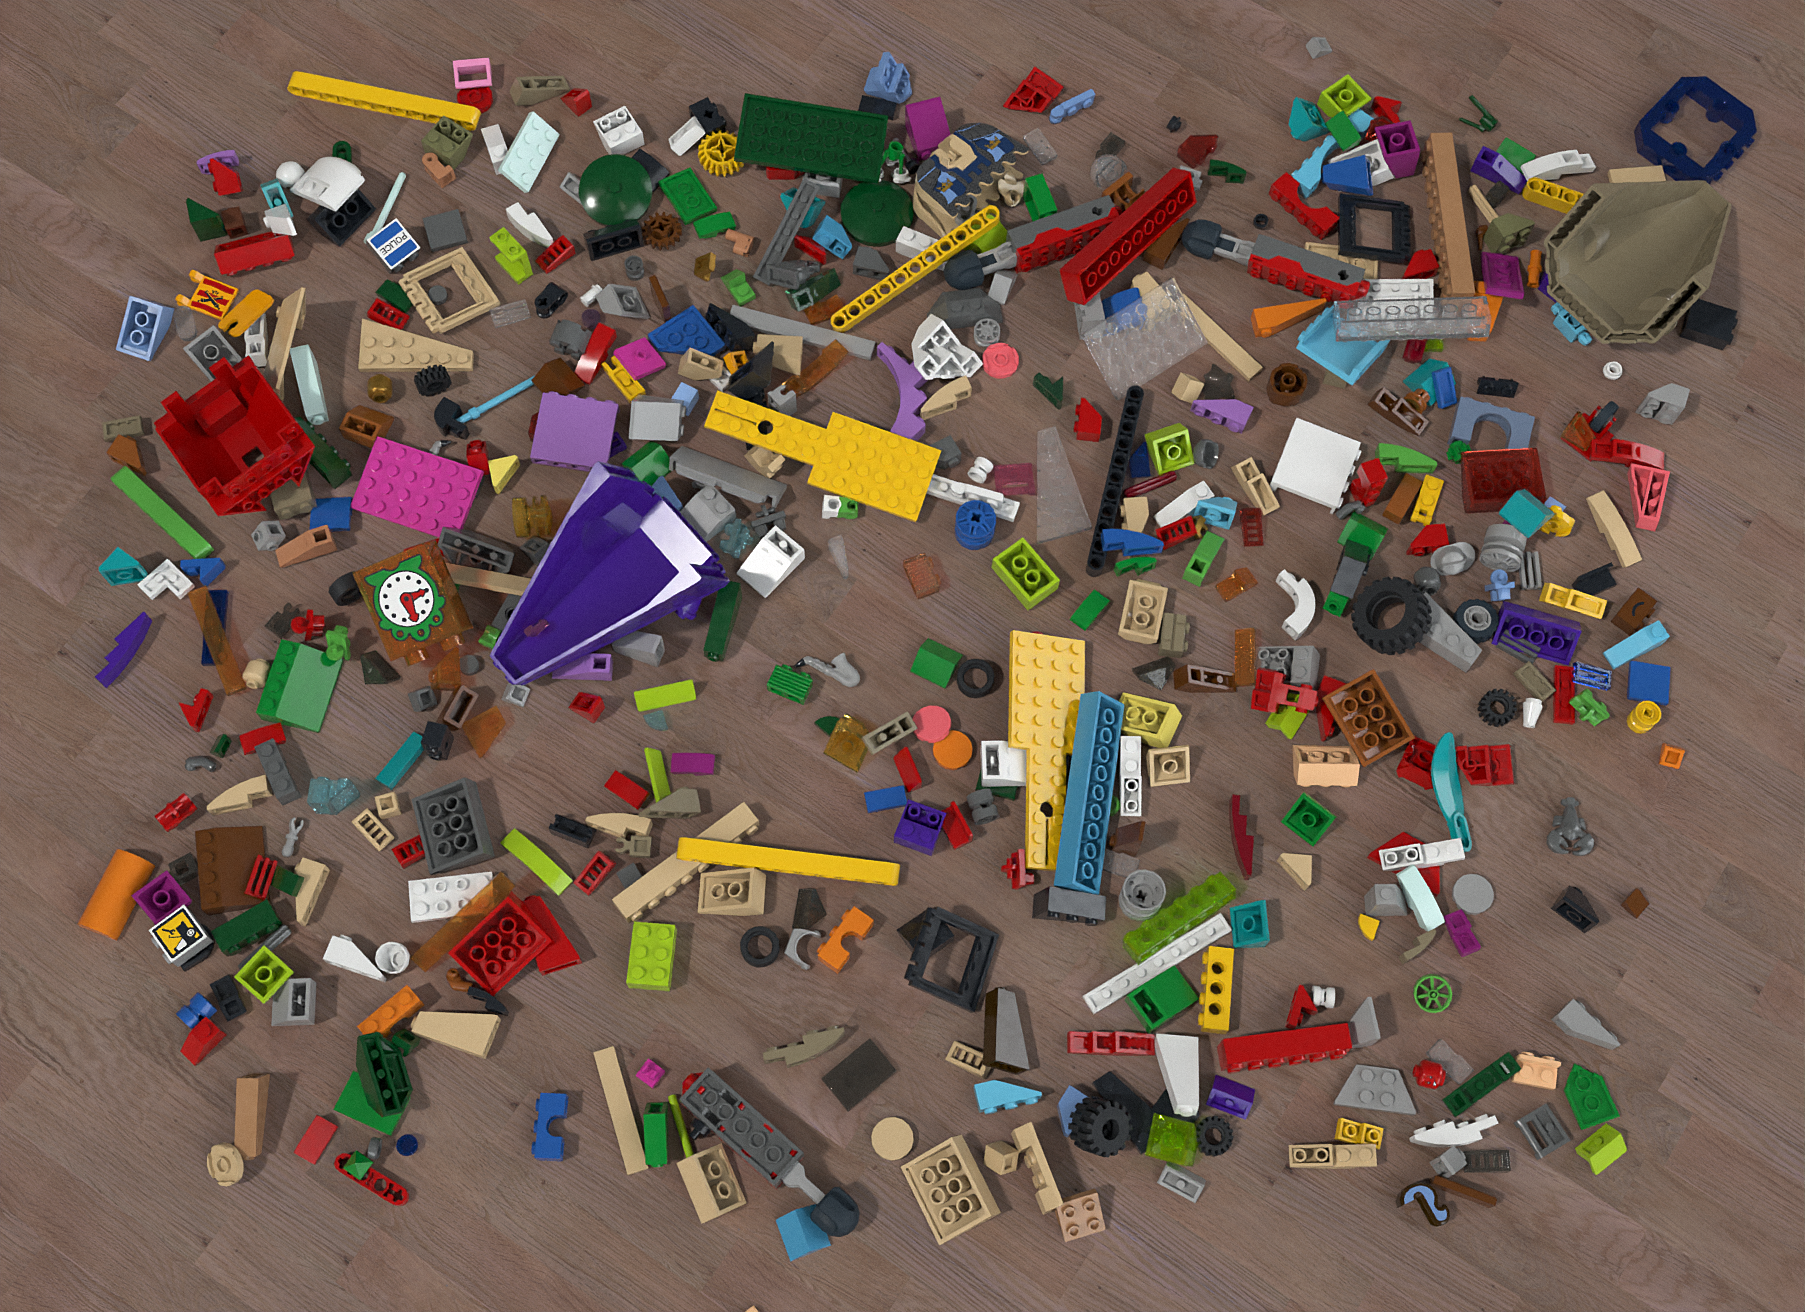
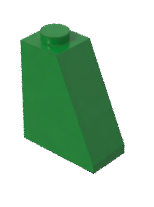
M648 1102L643 1114L646 1165H651V1167H662L664 1164H667L669 1158L668 1102Z

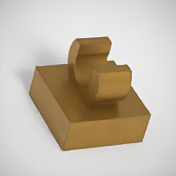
M1202 515L1193 516L1192 518L1198 532L1194 537L1202 539L1204 536L1200 534V530H1208V527L1204 524L1206 519ZM1187 523L1185 527L1187 532H1189L1191 530L1189 524Z

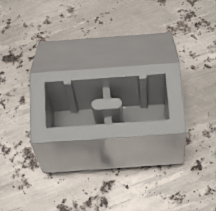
M1670 383L1651 391L1641 402L1635 413L1645 418L1658 420L1663 424L1672 425L1684 410L1690 389Z
M311 978L288 979L273 994L271 1026L315 1025L317 983Z

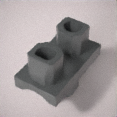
M761 505V511L755 513L756 518H763L751 522L752 531L755 530L759 539L768 533L766 527L773 524L782 531L786 530L785 512L775 513L774 507L766 509L765 505Z

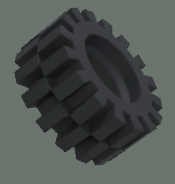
M433 365V367L427 366V369H421L422 372L418 371L417 375L414 376V382L419 394L426 397L430 395L435 396L436 393L439 395L441 391L445 392L446 388H449L452 383L446 367H442V365L438 367L437 365Z
M1497 688L1492 691L1489 690L1478 703L1477 711H1480L1478 715L1479 717L1483 716L1482 721L1485 723L1487 720L1489 726L1494 724V727L1504 726L1514 717L1517 708H1515L1517 703L1516 701L1513 702V695L1509 697L1508 691L1503 693L1504 689H1499V691H1497ZM1494 701L1501 703L1504 706V713L1495 714L1490 709V704Z
M1218 1116L1206 1117L1194 1129L1193 1141L1195 1140L1196 1142L1195 1146L1200 1149L1201 1153L1204 1152L1206 1156L1212 1155V1157H1216L1217 1155H1222L1232 1145L1234 1138L1232 1136L1233 1130L1230 1129V1124L1224 1121L1225 1119H1219ZM1215 1128L1220 1132L1221 1141L1218 1144H1210L1206 1140L1205 1134L1208 1129Z

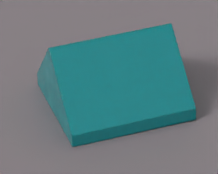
M1429 358L1404 379L1403 383L1413 392L1417 388L1427 391L1430 400L1426 404L1431 407L1437 401L1432 372L1447 366L1449 367L1448 362Z
M1526 489L1516 491L1499 512L1501 517L1528 539L1555 514Z
M119 547L99 567V572L111 586L141 582L149 575L137 560Z
M1266 900L1230 908L1233 947H1265L1270 941Z

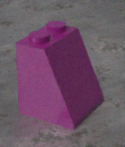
M940 96L905 105V128L918 161L930 158L932 152L938 149V144L950 135Z
M1411 120L1375 127L1374 130L1384 161L1394 176L1401 178L1414 175L1420 148Z

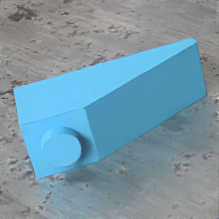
M1658 620L1606 650L1603 655L1614 670L1661 646L1670 636Z

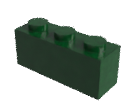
M266 899L212 930L211 933L222 953L228 957L229 955L234 956L240 953L242 948L247 945L259 942L262 936L273 934L283 923L273 904Z

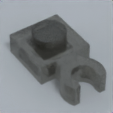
M1110 132L1100 144V150L1096 152L1095 159L1104 156L1103 164L1105 165L1109 161V156L1111 155L1115 158L1125 146L1126 141Z
M287 603L284 606V612L281 614L277 611L265 624V628L282 639L291 629V619L300 615L299 609L296 608L294 612H289L293 606L291 603Z

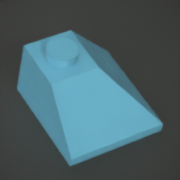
M1228 497L1198 500L1193 516L1202 515L1206 519V524L1229 530L1236 512L1237 502Z

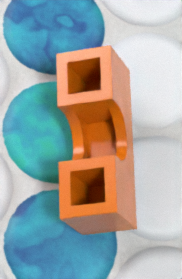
M855 906L851 911L849 909L846 910L841 918L843 920L839 927L835 926L829 934L831 938L827 943L823 942L817 950V953H819L817 955L818 960L837 974L850 958V953L841 946L842 940L847 936H855L862 941L874 925V920Z
M406 985L357 1027L363 1035L379 1032L383 1035L382 1037L386 1038L391 1034V1028L399 1020L405 1017L409 1019L424 1006V1003Z

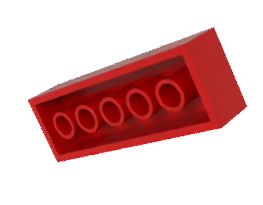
M1348 1023L1222 1039L1217 1045L1221 1071H1227L1228 1074L1238 1073L1243 1068H1248V1071H1255L1261 1069V1066L1266 1065L1269 1068L1281 1067L1283 1063L1295 1066L1302 1064L1301 1061L1309 1060L1310 1063L1321 1062L1323 1058L1329 1057L1330 1060H1340L1353 1048Z

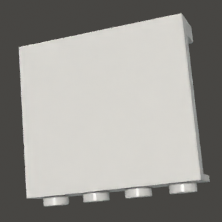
M1296 418L1269 485L1271 490L1275 492L1277 487L1292 492L1332 508L1330 514H1333L1335 509H1339L1343 502L1341 494L1342 492L1346 493L1350 482H1347L1348 476L1352 477L1356 466H1353V462L1359 459L1361 442Z

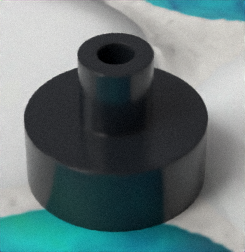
M694 1118L690 1123V1126L694 1129L689 1136L694 1140L700 1134L706 1138L711 1132L697 1118Z

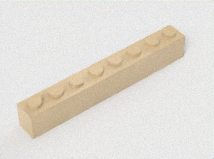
M743 802L694 839L740 844L742 838L746 835L751 836L758 830V826H760L759 820ZM676 851L614 897L612 901L628 923L631 921L635 922L643 916L645 910L656 907L660 903L659 900L664 896L669 897L680 884L685 885L691 881L695 873L706 870L709 867V863L676 859Z

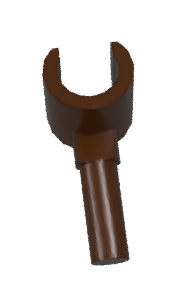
M1480 225L1475 231L1478 237V251H1482L1483 236L1488 229L1487 225Z

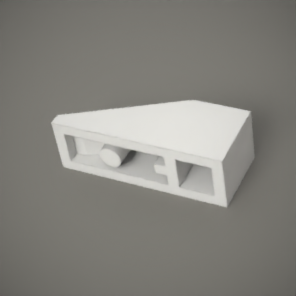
M497 124L481 129L496 175L501 174L498 169L508 152L500 127Z
M286 204L264 211L266 215L263 218L267 228L271 227L273 233L297 235Z
M1202 481L1185 491L1155 514L1153 518L1160 527H1163L1190 515L1193 516L1198 500L1214 498L1215 495L1207 484Z
M340 935V937L332 936L323 957L328 964L386 982L387 978L351 942V938Z

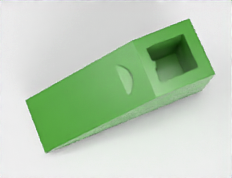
M1207 531L1187 565L1182 579L1200 587L1224 538Z

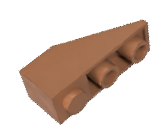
M324 525L304 532L275 551L279 566L283 568L337 551V547L329 526Z

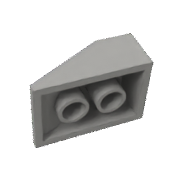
M214 325L183 348L210 382L216 379V377L212 374L209 367L225 357L234 366L242 360Z
M709 485L695 494L680 511L706 542L737 519L734 507L714 486Z

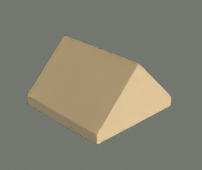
M1189 745L1148 750L1145 759L1151 787L1190 782Z

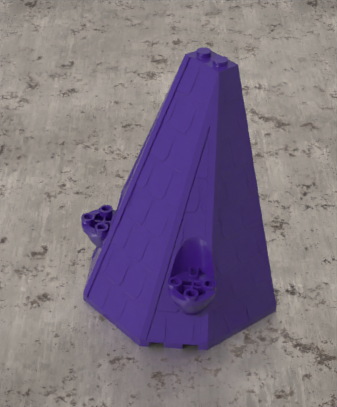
M597 461L593 465L489 656L493 659L494 666L505 673V678L509 683L524 686L661 619L673 611L683 620L685 618L694 620L697 617L696 612L699 609L702 598L724 588L730 582L729 578L723 575L726 572L721 563L717 564V561L720 559L719 555L666 497H661L656 492L653 494L655 489L644 480L640 481L633 471L628 468Z

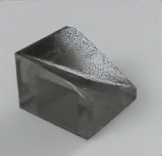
M1498 181L1487 192L1485 198L1494 209L1506 198L1510 189L1503 182Z

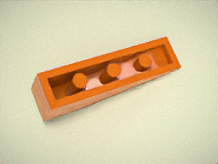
M1326 298L1253 309L1251 322L1255 337H1269L1323 311Z

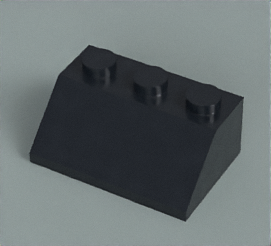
M357 189L337 211L320 205L306 220L321 235L340 247L376 210V207Z
M637 219L625 220L622 223L608 225L598 230H590L583 234L591 261L644 247L641 227Z

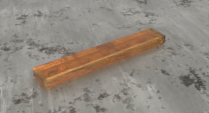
M207 586L188 592L187 594L227 696L247 689Z
M500 871L423 944L410 959L426 972L516 885Z

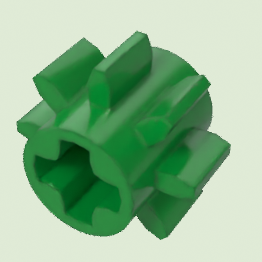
M1463 441L1451 443L1448 452H1446L1448 460H1452L1455 464H1462L1468 461L1469 454L1472 453L1469 444L1466 445Z

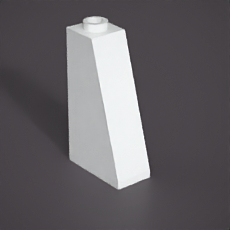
M1156 1033L1154 1041L1155 1053L1174 1113L1185 1117L1196 1115L1199 1107L1198 1037Z

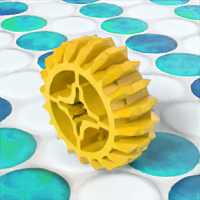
M719 130L717 134L712 131V136L706 134V140L702 139L701 145L698 147V158L704 170H709L710 175L716 173L717 177L720 174H723L725 177L727 173L733 175V171L739 172V167L743 168L744 163L734 161L737 142L736 134L734 132L729 134L728 130L725 133Z

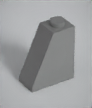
M635 631L611 643L614 652L657 668L665 652L662 636Z
M1374 884L1364 896L1366 916H1407L1406 899L1396 884Z

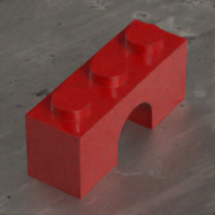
M1379 458L1361 463L1357 470L1359 478L1352 480L1349 486L1354 500L1361 501L1365 507L1371 506L1376 502L1388 479Z

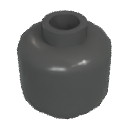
M1421 567L1414 574V584L1423 595L1426 592L1429 596H1432L1441 587L1439 573L1432 567Z

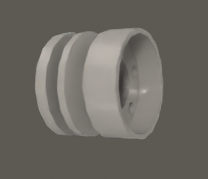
M1493 524L1488 526L1479 557L1480 562L1492 570L1501 569L1505 572L1518 570L1521 566L1522 552L1525 549L1527 537L1511 525Z
M1146 869L1130 873L1124 881L1118 898L1119 907L1128 918L1135 921H1147L1153 918L1160 910L1166 895V888L1162 878L1155 872Z

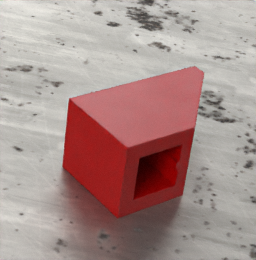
M217 158L209 159L208 169L215 179L212 182L215 192H218L219 196L243 191L239 172Z
M1081 398L1080 404H1076L1075 415L1078 416V421H1074L1073 432L1077 433L1076 440L1099 442L1102 416L1085 398Z
M486 440L471 441L467 444L466 451L468 466L482 470L484 472L483 475H489V455Z
M1445 523L1426 525L1410 544L1406 554L1416 557L1427 553L1433 554L1438 548L1449 545Z

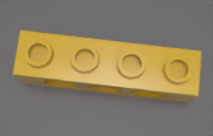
M1209 946L1206 952H1203L1202 964H1205V972L1201 973V984H1204V990L1200 992L1199 1005H1202V1013L1198 1015V1025H1201V1032L1226 1034L1229 1031L1234 949ZM1212 966H1219L1222 970V973H1214L1212 970ZM1215 985L1219 987L1220 994L1212 993L1210 986ZM1209 1006L1217 1007L1219 1014L1213 1015L1210 1013Z

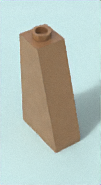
M247 1073L237 1078L234 1147L241 1154L242 1160H254V1157L262 1153L270 1073Z

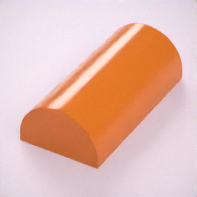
M116 849L77 925L117 941L137 903L131 895L146 885L155 865L137 855Z

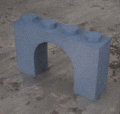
M1460 397L1455 408L1447 444L1450 445L1456 441H1463L1466 445L1469 444L1474 425L1481 421H1491L1498 424L1506 434V445L1502 459L1521 464L1527 454L1535 417L1524 412L1512 411L1506 407L1493 406L1488 402L1482 403L1469 397Z

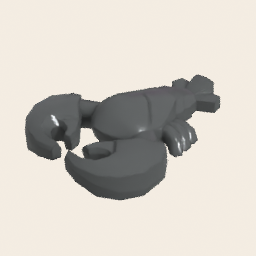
M1573 797L1562 799L1560 804L1565 809L1562 816H1554L1552 824L1553 827L1558 825L1560 827L1550 831L1547 835V846L1554 853L1568 854L1569 851L1560 846L1568 847L1567 842L1561 835L1568 840H1575L1579 837L1580 839L1574 844L1573 849L1577 847L1581 849L1572 851V855L1585 856L1593 849L1594 839L1589 833L1587 834L1583 831L1586 830L1584 819L1577 817L1574 807L1578 806L1579 802L1575 801Z

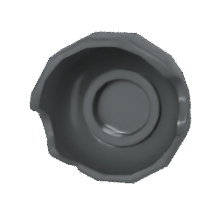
M1209 439L1200 440L1193 450V459L1196 465L1212 469L1218 459V444Z

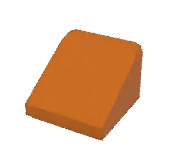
M1663 743L1659 764L1679 769L1685 750L1678 746Z

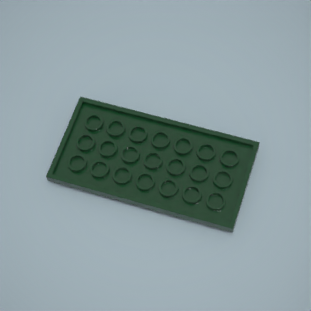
M745 93L734 161L879 184L888 116Z

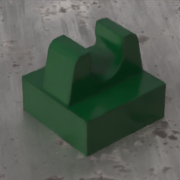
M403 1028L394 1034L391 1042L398 1049L400 1047L404 1049L402 1056L406 1057L419 1045L421 1038Z

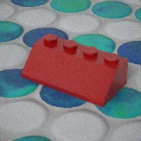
M270 231L216 245L214 256L221 275L231 276L237 274L239 270H253L258 265L270 266L274 264V261H289L295 256V250L291 235Z

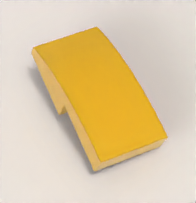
M1338 1118L1334 1139L1354 1145L1375 1144L1376 1149L1379 1150L1383 1128Z

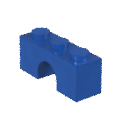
M540 1093V1099H536V1111H539L538 1120L534 1121V1133L537 1134L536 1142H532L531 1149L532 1155H535L534 1158L536 1160L563 1161L565 1140L563 1137L551 1136L549 1125L557 1118H567L569 1098L567 1094Z

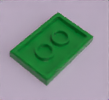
M691 167L658 181V185L685 225L717 212V206Z
M356 1071L352 1072L333 1109L389 1136H392L403 1114L402 1112L386 1117H381L367 1104L361 1080Z

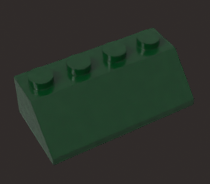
M295 417L296 421L315 445L309 463L336 489L352 476L349 469L351 465L345 458L341 460L338 457V451L332 445L329 447L326 444L327 440L321 433L316 434L313 431L315 428L308 420L305 422L301 417Z

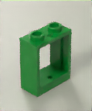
M1043 173L1025 178L1023 200L1032 222L1056 214L1057 207Z

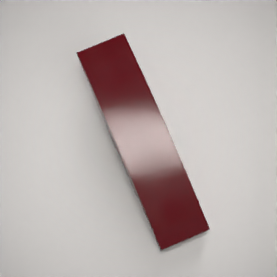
M1232 794L1229 800L1231 839L1244 880H1249L1252 875L1254 836L1246 835L1247 815H1239L1240 795Z

